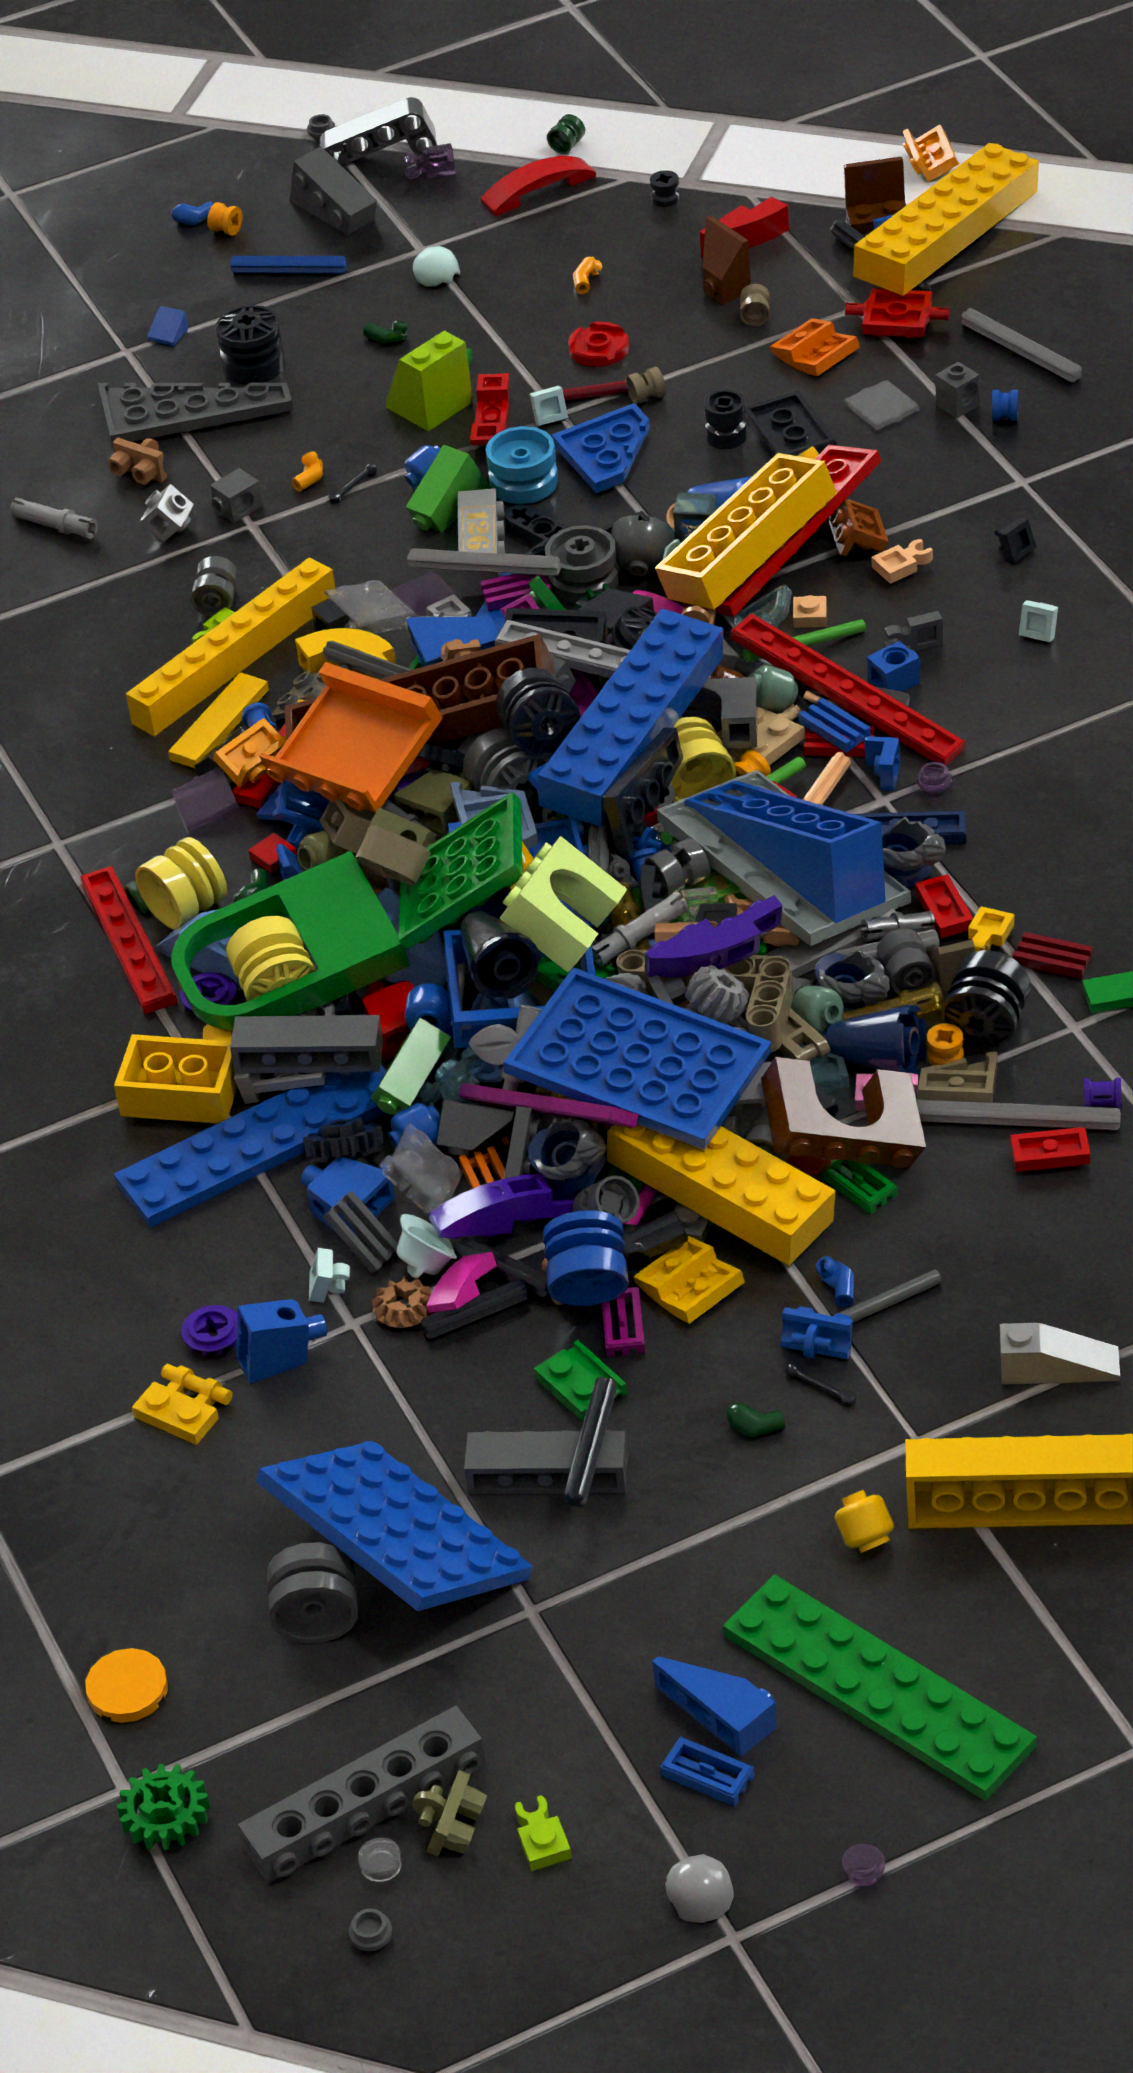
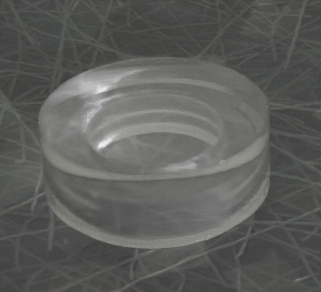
M388 1838L371 1839L359 1850L358 1861L360 1870L371 1881L383 1882L390 1880L399 1873L402 1867L400 1849L394 1841Z

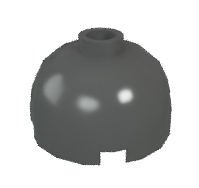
M639 515L622 517L614 522L611 532L616 545L617 565L634 576H645L655 573V567L663 560L665 547L674 540V530L666 522L656 517L650 516L649 522L638 520Z

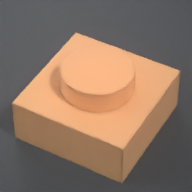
M808 595L793 597L794 628L827 627L826 596Z

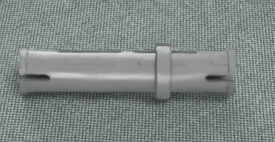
M18 497L10 505V515L12 517L59 529L58 531L63 534L73 533L91 539L98 530L96 519L74 514L73 510H58Z
M674 892L671 896L625 926L618 925L614 928L613 934L596 945L591 946L593 960L595 961L600 958L597 961V965L603 967L621 953L634 950L638 942L655 932V923H669L682 913H686L688 911L686 900L682 898L678 901L681 894Z

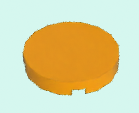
M134 1648L116 1650L101 1657L91 1667L85 1680L87 1699L93 1711L101 1717L102 1715L111 1717V1721L119 1723L138 1721L152 1714L159 1707L158 1703L162 1700L163 1695L165 1699L168 1692L166 1671L159 1658L148 1651Z

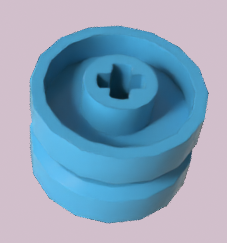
M513 427L497 433L488 441L485 450L489 468V483L491 489L496 488L498 499L514 504L533 503L548 497L556 489L558 471L555 462V445L553 438L546 431L536 427Z

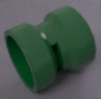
M566 114L558 121L557 125L549 130L546 139L551 149L559 154H566L575 146V143L583 138L586 129L581 119L575 115Z

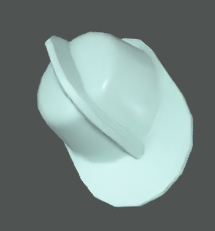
M401 1215L402 1233L397 1246V1255L408 1264L407 1270L412 1277L418 1278L423 1272L429 1275H437L451 1258H457L450 1240L439 1238L432 1224L414 1215Z

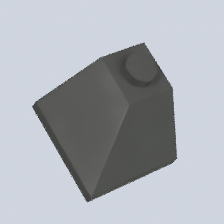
M443 1100L437 1144L448 1146V1153L466 1154V1156H470V1150H483L500 1139L499 1135L514 1125L516 1110L466 1100Z

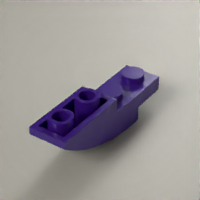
M773 895L764 901L758 900L752 903L745 912L734 918L728 917L722 920L716 928H713L707 919L697 924H689L682 928L674 937L665 942L659 941L653 944L645 952V973L648 977L655 975L664 978L690 976L698 972L700 967L713 965L720 969L740 962L760 951L761 936L781 925L783 905Z
M541 1173L520 1175L497 1180L466 1191L432 1210L429 1219L439 1238L459 1239L462 1236L476 1235L494 1237L498 1234L512 1233L513 1220L530 1222L539 1218H556L573 1212V1202L580 1191L565 1195L549 1186Z

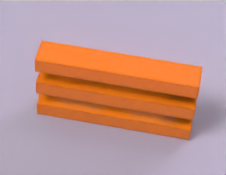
M494 1146L487 1147V1153L481 1154L480 1150L474 1151L473 1157L469 1159L466 1154L459 1156L461 1169L471 1189L480 1186L472 1169L475 1167L479 1168L486 1184L494 1182L487 1167L488 1163H491L498 1180L504 1179L505 1168Z

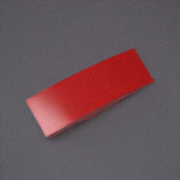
M772 196L752 209L741 205L719 219L720 222L746 238L749 248L761 245L790 230L788 205ZM705 228L699 231L701 257H703Z

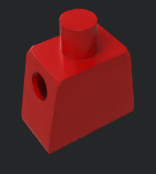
M382 980L373 982L367 988L368 996L362 1000L364 1015H380L383 1035L381 1059L383 1061L395 1056L411 1031L405 1022V1001L408 993L415 986L409 981L402 980L389 987Z

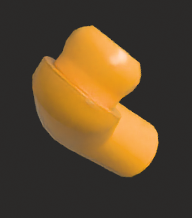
M590 256L586 257L575 269L573 281L577 293L586 294L590 290L588 276L590 274L592 276L599 275L598 270L601 271L602 263L599 260H595L594 257Z
M314 451L302 456L301 461L305 465L304 472L291 480L293 487L298 492L319 481L323 476L322 459H319Z

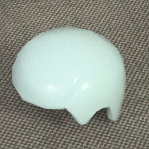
M431 246L424 249L413 262L415 278L417 282L424 286H437L442 282L451 284L454 274L460 275L459 265L451 250L441 246Z

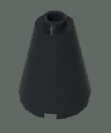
M485 911L472 912L463 919L460 925V935L470 976L476 989L489 999H494L493 997H504L506 1000L513 999L526 992L538 977L537 968L539 961L541 962V954L536 944L526 935Z

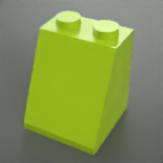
M444 330L399 359L386 400V408L426 431H430L473 403L466 342Z

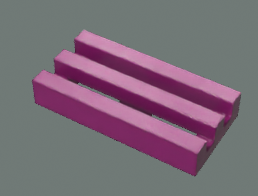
M510 574L480 581L488 611L503 608L529 594L532 589L528 582L537 575ZM538 575L551 591L547 576Z
M639 1287L627 1288L620 1297L616 1298L621 1336L619 1340H613L610 1302L602 1303L607 1357L615 1356L614 1351L622 1350V1355H630V1349H637L638 1354L645 1353ZM632 1297L636 1338H628L625 1298Z

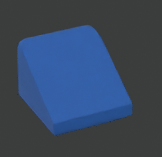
M160 306L149 330L148 340L174 346L188 330L186 313L181 310Z
M278 844L276 853L283 881L304 872L298 863L297 856L283 844Z

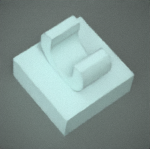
M560 386L530 393L535 423L538 426L568 418L563 390Z
M1026 600L1022 604L1019 635L1051 642L1055 637L1058 607Z
M317 1249L309 1272V1301L324 1303L328 1290L336 1294L344 1293L345 1280H349L350 1266L344 1263L333 1264V1250Z

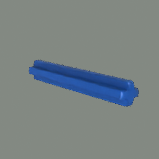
M232 256L230 267L232 273L343 274L346 272L347 263L344 256Z

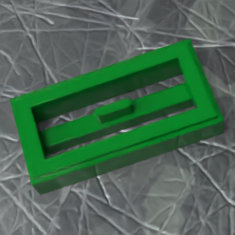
M828 1160L819 1167V1176L870 1215L876 1211L877 1205L884 1206L887 1203L888 1197L893 1199L898 1196V1186L868 1164L847 1160ZM842 1162L845 1163L847 1166H849V1167H850L851 1169H853L854 1171L851 1172L850 1170H848L846 1167H844V1166H843L842 1164H840V1163H842ZM864 1178L880 1190H875L873 1187H871L864 1181Z

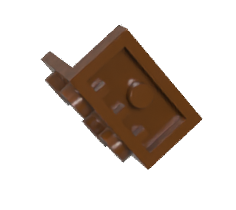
M902 157L844 165L846 217L848 224L859 233L872 232L874 230L873 219L896 214L906 206L904 162Z

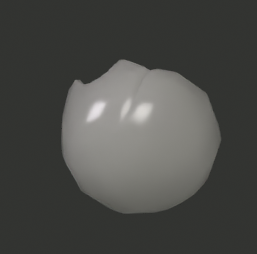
M701 1854L683 1858L672 1866L666 1876V1893L681 1919L704 1923L718 1919L730 1909L734 1890L729 1873L719 1860Z

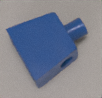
M346 1157L336 1158L324 1170L314 1165H309L301 1175V1184L307 1187L311 1212L331 1229L333 1228L323 1216L351 1190L375 1217L395 1199L390 1172ZM339 1212L338 1215L340 1216V1218L353 1231V1227L351 1226V1224Z
M290 1299L238 1306L236 1359L249 1384L303 1365L308 1360V1341L327 1336V1326L324 1317L319 1314L306 1318L295 1300Z

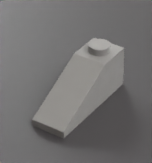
M1042 1323L1000 1324L1002 1384L1120 1381L1118 1346Z

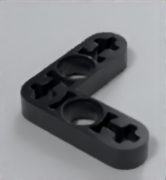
M526 505L512 506L505 513L507 530L535 546L524 555L545 556V545L550 537L560 530L568 528ZM538 531H550V532L544 533V534H537V533H536V532H538Z

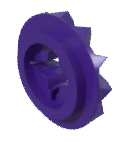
M216 972L202 973L192 977L201 994L204 992L209 996L215 995L211 999L206 996L207 1000L220 1005H235L237 989L235 982L230 977ZM181 989V1002L184 1005L185 1011L191 1012L193 1010Z
M220 1305L205 1306L195 1310L182 1324L181 1334L183 1343L188 1345L191 1352L200 1351L204 1357L212 1351H216L221 1356L224 1348L234 1349L238 1314L231 1308ZM208 1325H211L218 1335L210 1337L207 1331L209 1330Z

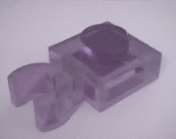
M451 143L422 148V156L413 153L403 156L405 165L414 164L413 167L405 169L406 177L409 179L418 177L422 172L426 173L427 179L456 174Z

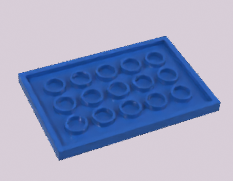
M573 967L505 1059L503 1065L504 1073L576 1101L612 1106L638 1114L636 1124L705 1150L771 1053L772 1042Z
M367 1441L259 1468L256 1483L417 1611L529 1580L533 1566L523 1559L517 1550L501 1542L492 1535L491 1530L479 1525L465 1514V1511L460 1506L448 1501L438 1493L434 1486L425 1483L412 1473L407 1465L395 1460L385 1452L381 1445L375 1442Z

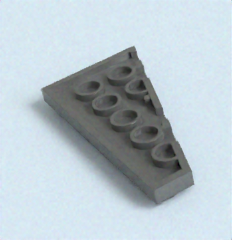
M98 383L112 446V442L117 438L130 442L147 438H160L164 435L180 432L186 433L210 426L217 427L241 420L248 421L256 417L278 415L293 410L287 383H249L245 388H232L230 383H219L218 388H203V383H155L151 388H138L136 383H124V388H109L108 383Z

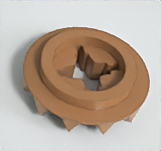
M405 1276L398 1283L389 1280L387 1287L377 1288L376 1297L372 1299L374 1315L381 1323L394 1328H406L417 1325L421 1322L422 1318L430 1314L427 1309V1303L431 1296L430 1287L423 1286L419 1279L409 1282ZM402 1297L404 1300H409V1307L407 1308L400 1301L396 1302V1299Z

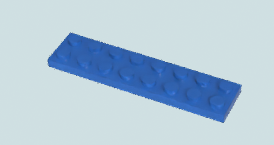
M380 1064L379 1072H326L324 1085L289 1089L114 1173L116 1185L149 1228L304 1153L303 1137L308 1136L309 1133H318V1130H320L319 1126L326 1125L330 1121L337 1119L362 1118V1122L366 1123L384 1114L385 1112L370 1098L386 1070Z

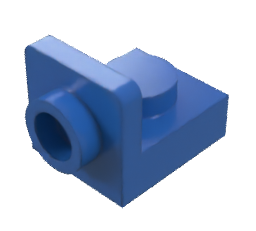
M865 737L866 765L873 766L874 775L880 776L881 790L894 791L901 765L899 738Z

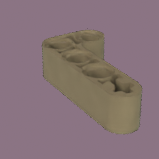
M371 825L355 856V860L361 867L372 889L383 890L390 888L399 893L400 881L408 885H416L431 852L412 840L379 826Z

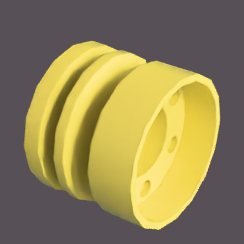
M698 717L680 718L673 727L677 728L683 754V760L670 783L674 788V802L735 779L736 776L734 762L726 748L722 745L721 739L714 727L705 719Z
M191 837L178 841L176 846L166 849L164 856H155L139 866L135 872L136 884L145 904L163 925L171 929L179 928L186 921L198 915L199 910L206 911L210 909L213 904L219 903L227 895V883L217 861L206 847Z
M265 916L250 921L234 933L226 947L227 958L234 974L239 978L240 987L244 991L247 1001L316 971L314 964L310 961L308 952L304 949L303 941L296 926L288 918L281 916Z

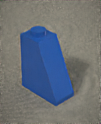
M491 616L412 617L406 619L410 641L422 667L442 662L440 654L442 646L454 639L461 640L463 644L478 639L481 645L480 651L495 647V640L502 627L497 629Z

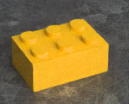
M132 1034L114 1084L120 1116L204 1123H220L228 1119L238 1088L234 1079L235 1071L230 1049L231 1041Z

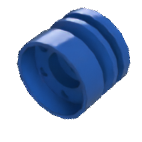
M596 1210L576 1211L556 1217L544 1226V1254L548 1260L546 1267L548 1293L552 1299L562 1304L573 1306H592L616 1299L627 1290L629 1281L627 1262L623 1256L625 1243L622 1237L624 1233L623 1225L619 1218L610 1213Z

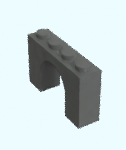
M756 677L708 679L681 717L701 716L720 723L722 726L723 746L725 748L757 747L758 701Z

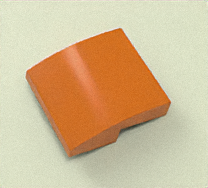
M811 318L769 346L771 352L779 359L802 372L814 376H819L860 348L856 336L836 333L833 322Z

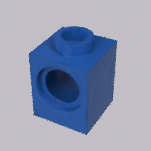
M900 641L866 657L868 683L873 686L903 692L920 683V658L915 651L908 649Z

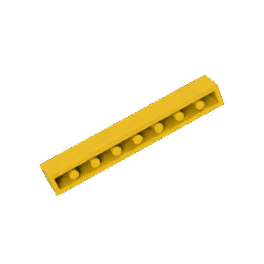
M309 557L128 691L126 698L131 723L155 737L313 618L311 607L336 595L333 569Z

